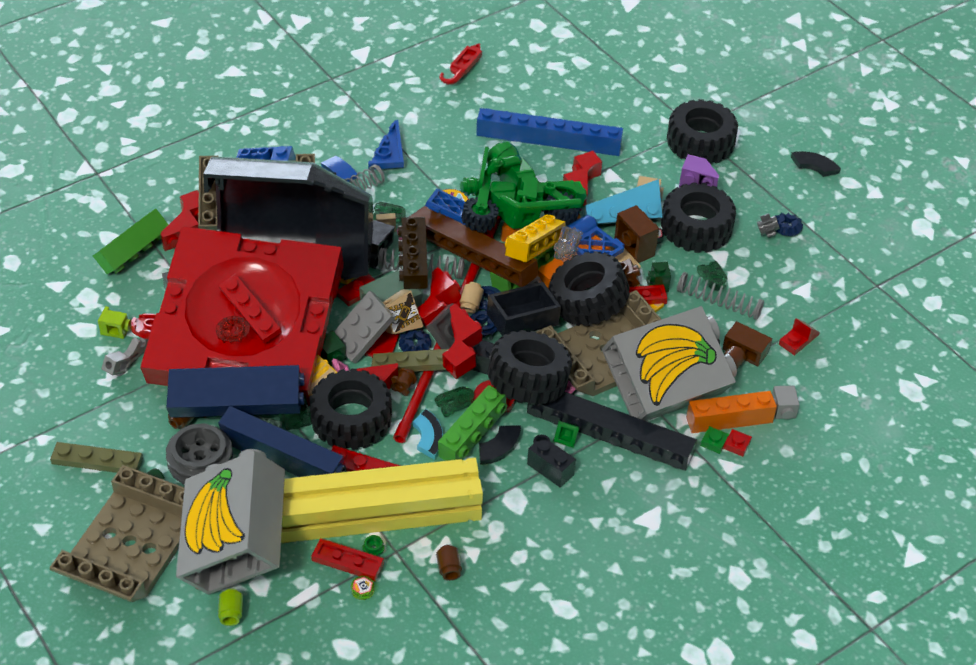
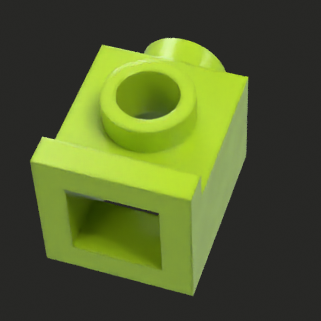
M105 306L98 319L100 334L124 339L127 332L131 330L132 320L128 319L127 313L111 311L109 307Z

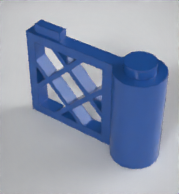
M436 188L425 206L462 223L461 216L464 203L466 202Z
M585 215L565 227L563 240L560 241L562 248H570L579 256L585 252L594 253V251L601 252V254L607 253L616 257L624 252V244L601 230L597 226L596 219L590 215ZM598 235L602 240H591V238ZM578 245H588V249H580ZM591 245L602 246V250L591 249ZM605 246L614 247L615 250H605Z

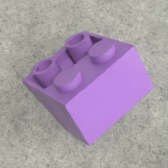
M688 154L681 170L679 188L683 184L691 185V183H706L708 186L712 187L713 185L717 187L719 174L704 158Z

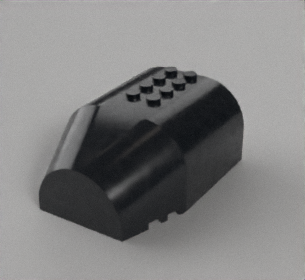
M214 156L210 158L203 174L204 193L209 192L215 181L217 231L242 234L243 239L280 243L281 239L341 247L344 265L340 279L348 280L368 275L373 238V198L371 194L314 162Z

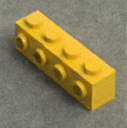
M544 215L507 237L505 241V256L523 262L530 261L563 240L566 222L556 219L553 215Z

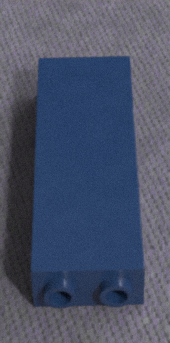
M299 365L169 369L166 408L170 417L223 416L229 406L249 415L300 413V405H304V392H301V386H305V375L300 372Z
M229 406L218 422L220 429L231 440L232 447L240 451L248 449L260 450L267 455L269 460L298 477L347 472L342 455L234 407Z

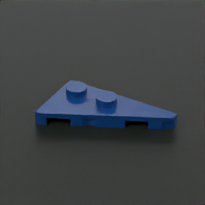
M395 120L390 125L388 134L382 138L379 147L374 152L373 159L368 161V169L375 164L381 169L404 168L398 120Z

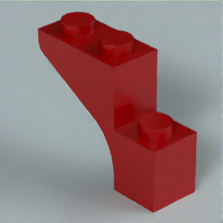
M594 151L575 156L572 172L563 174V181H580L583 188L586 189L588 197V182L595 177L601 176V159ZM587 198L584 200L583 206L587 205Z
M198 190L180 196L182 212L161 232L163 249L165 251L176 248L182 226L199 228Z
M439 267L432 271L430 296L417 308L422 324L427 330L426 326L443 309L461 299L459 292L461 287L455 279L452 280L447 271L443 272Z
M453 304L450 307L455 341L442 354L443 367L455 379H458L476 367V353L472 347L482 341V327L478 321H474L469 317L465 309H461L457 304Z

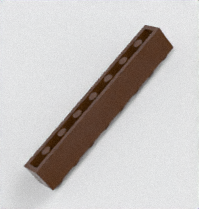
M423 206L409 216L425 217L427 241L520 287L526 286L539 276L537 259L533 258L528 262H523L505 256L506 248L504 243L476 230H470V227L467 228L464 224L441 213H437L426 206Z

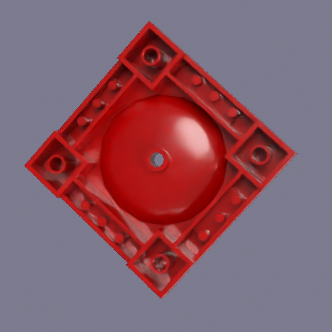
M182 226L167 275V288L160 311L156 313L140 366L146 383L168 386L169 369L299 365L300 372L305 375V386H301V392H304V405L310 406L309 394L318 355L321 356L333 301L337 295L344 265L341 247L281 239L280 243L243 239L242 234ZM234 274L239 277L281 328L282 333L266 344L258 337L218 286Z

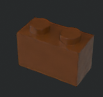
M736 321L725 335L722 350L726 351L730 346L740 347L746 355L745 361L759 367L770 351L773 338Z

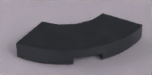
M806 151L791 153V158L799 169H811L820 173L823 177L840 173L841 168L834 161L821 154Z
M521 425L499 426V431L493 439L479 443L480 465L500 461L505 458V455L514 450L520 439Z

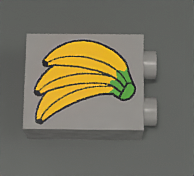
M702 306L615 335L601 349L629 415L648 421L687 407L689 401L718 396L736 383L734 379L737 375L736 364L729 354H723L717 341L720 337L718 324L713 317L706 316Z
M248 449L242 451L239 457L223 464L209 465L204 472L185 479L176 571L178 579L209 595L280 567L285 469L269 460L264 452Z

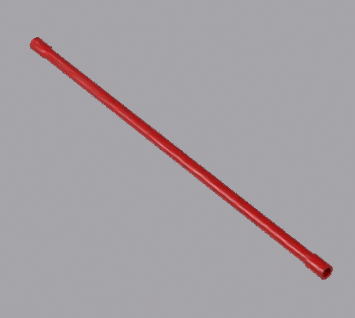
M499 215L497 216L495 227H492L490 231L487 229L484 235L491 238L494 237L501 221ZM471 263L459 290L461 296L465 284L474 282L480 266ZM460 300L454 303L457 304L459 307L461 306L459 303ZM436 342L433 350L441 349ZM435 370L423 371L405 414L393 436L396 442L404 443L406 441L411 424Z

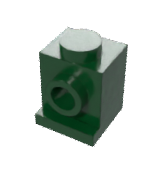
M653 262L651 271H648V276L646 277L647 286L664 285L665 291L669 292L671 273L668 262Z

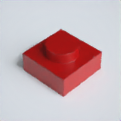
M732 429L724 443L723 449L743 457L751 443L752 437Z

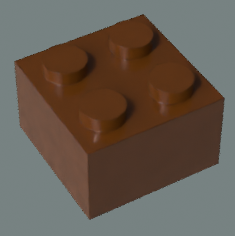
M637 205L617 213L614 239L620 240L624 244V248L638 263L654 257L659 233L657 224L653 223Z

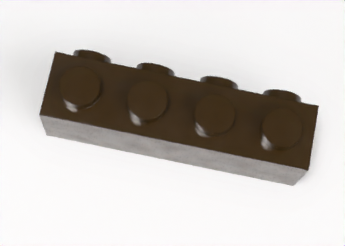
M425 217L402 218V226H398V237H402V240H398L399 252H403V254H399V266H403V269H399V281H403L404 289H428Z

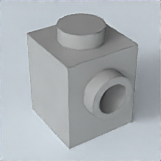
M795 385L774 386L772 396L777 406L775 419L796 418L799 401Z

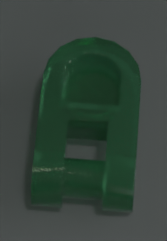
M377 202L374 206L373 220H376L377 214L395 213L396 224L402 223V218L406 217V210L402 206L385 202Z
M717 261L710 262L706 266L705 264L697 266L698 275L705 282L708 280L707 285L711 289L714 283H716L714 290H720L722 285L723 289L726 287L727 276Z
M462 386L439 394L434 401L438 407H441L443 416L450 417L455 412L469 407L474 402V392L471 388Z

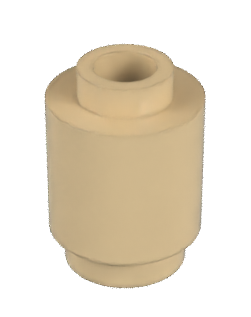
M470 282L464 286L459 303L461 305L460 308L465 309L467 313H475L479 309L484 292L480 284Z

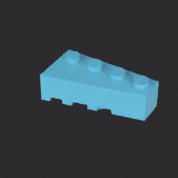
M659 179L582 207V217L590 215L596 219L597 224L616 223L617 213L637 205L646 213L649 219L661 218L662 208Z

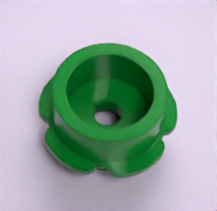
M370 535L365 539L362 550L363 552L378 556L379 553L384 552L385 546L379 536Z

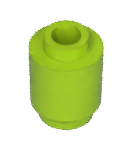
M226 589L219 595L218 617L223 625H236L242 618L243 595L236 589Z

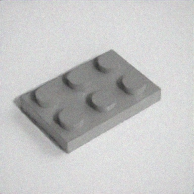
M369 290L334 332L345 344L346 356L351 362L356 364L396 318L376 294Z

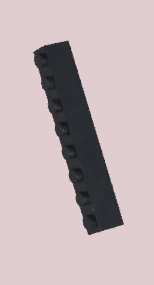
M564 392L562 396L553 402L548 401L546 404L541 405L539 403L527 405V413L534 417L550 421L558 425L559 421L578 426L580 427L578 432L684 471L687 470L695 452L697 442L695 438Z

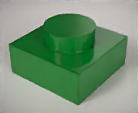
M709 426L701 440L700 446L720 454L729 434Z

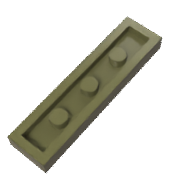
M448 349L373 354L371 367L398 363V371L401 368H408L413 372L446 370L443 367L442 354Z
M57 442L50 460L51 464L117 473L122 465L139 471L143 456L139 452Z

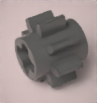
M769 213L760 216L761 221H758L757 225L761 235L766 234L767 237L776 235L775 230L780 229L776 216L770 217Z

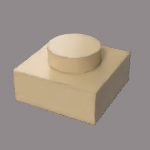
M395 213L376 215V221L395 226L394 232H396Z

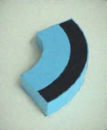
M425 409L413 421V427L421 435L417 450L435 460L439 455L438 441L442 438L443 431L440 422L434 414Z

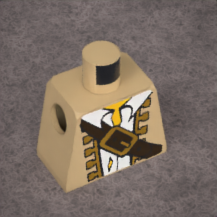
M402 289L382 302L396 318L385 330L387 333L396 334L423 327L411 290Z

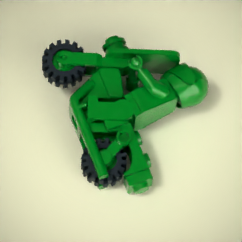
M509 142L497 143L490 150L488 146H485L479 179L476 177H471V179L464 177L463 181L460 182L461 193H464L465 196H470V194L475 196V199L470 198V201L467 200L464 203L461 216L462 223H465L467 228L470 226V230L477 229V232H480L481 229L483 232H487V229L489 231L492 230V227H495L498 215L510 228L522 229L538 220L541 211L545 215H553L556 219L565 221V226H568L577 221L580 208L583 207L584 200L587 198L586 189L583 188L580 181L539 182L534 170L519 155L517 148ZM492 173L498 175L500 181H493L490 186Z

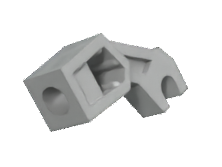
M140 337L138 340L133 338L124 353L117 351L105 355L102 370L112 376L125 373L129 365L144 353L148 339Z

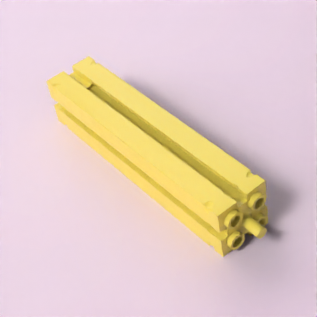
M476 458L284 479L281 543L467 522L468 520H482L481 504L483 502V491L478 476L479 471Z

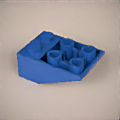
M292 146L239 149L236 157L296 161Z

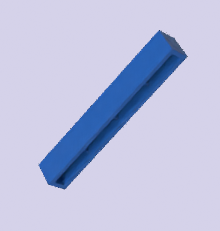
M480 108L477 117L476 136L619 156L623 128Z

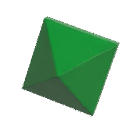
M559 421L553 442L574 448L580 427Z

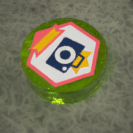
M367 576L356 577L351 583L352 595L359 600L369 599L374 594L373 580Z

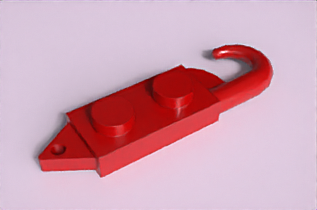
M480 43L466 46L450 64V71L454 74V77L450 79L444 78V73L441 72L439 75L441 82L455 84L466 75L482 57Z

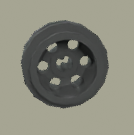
M203 423L191 424L182 428L170 438L166 446L168 470L172 477L182 484H185V479L204 472L209 465L223 464L233 459L232 443L227 434L213 425Z

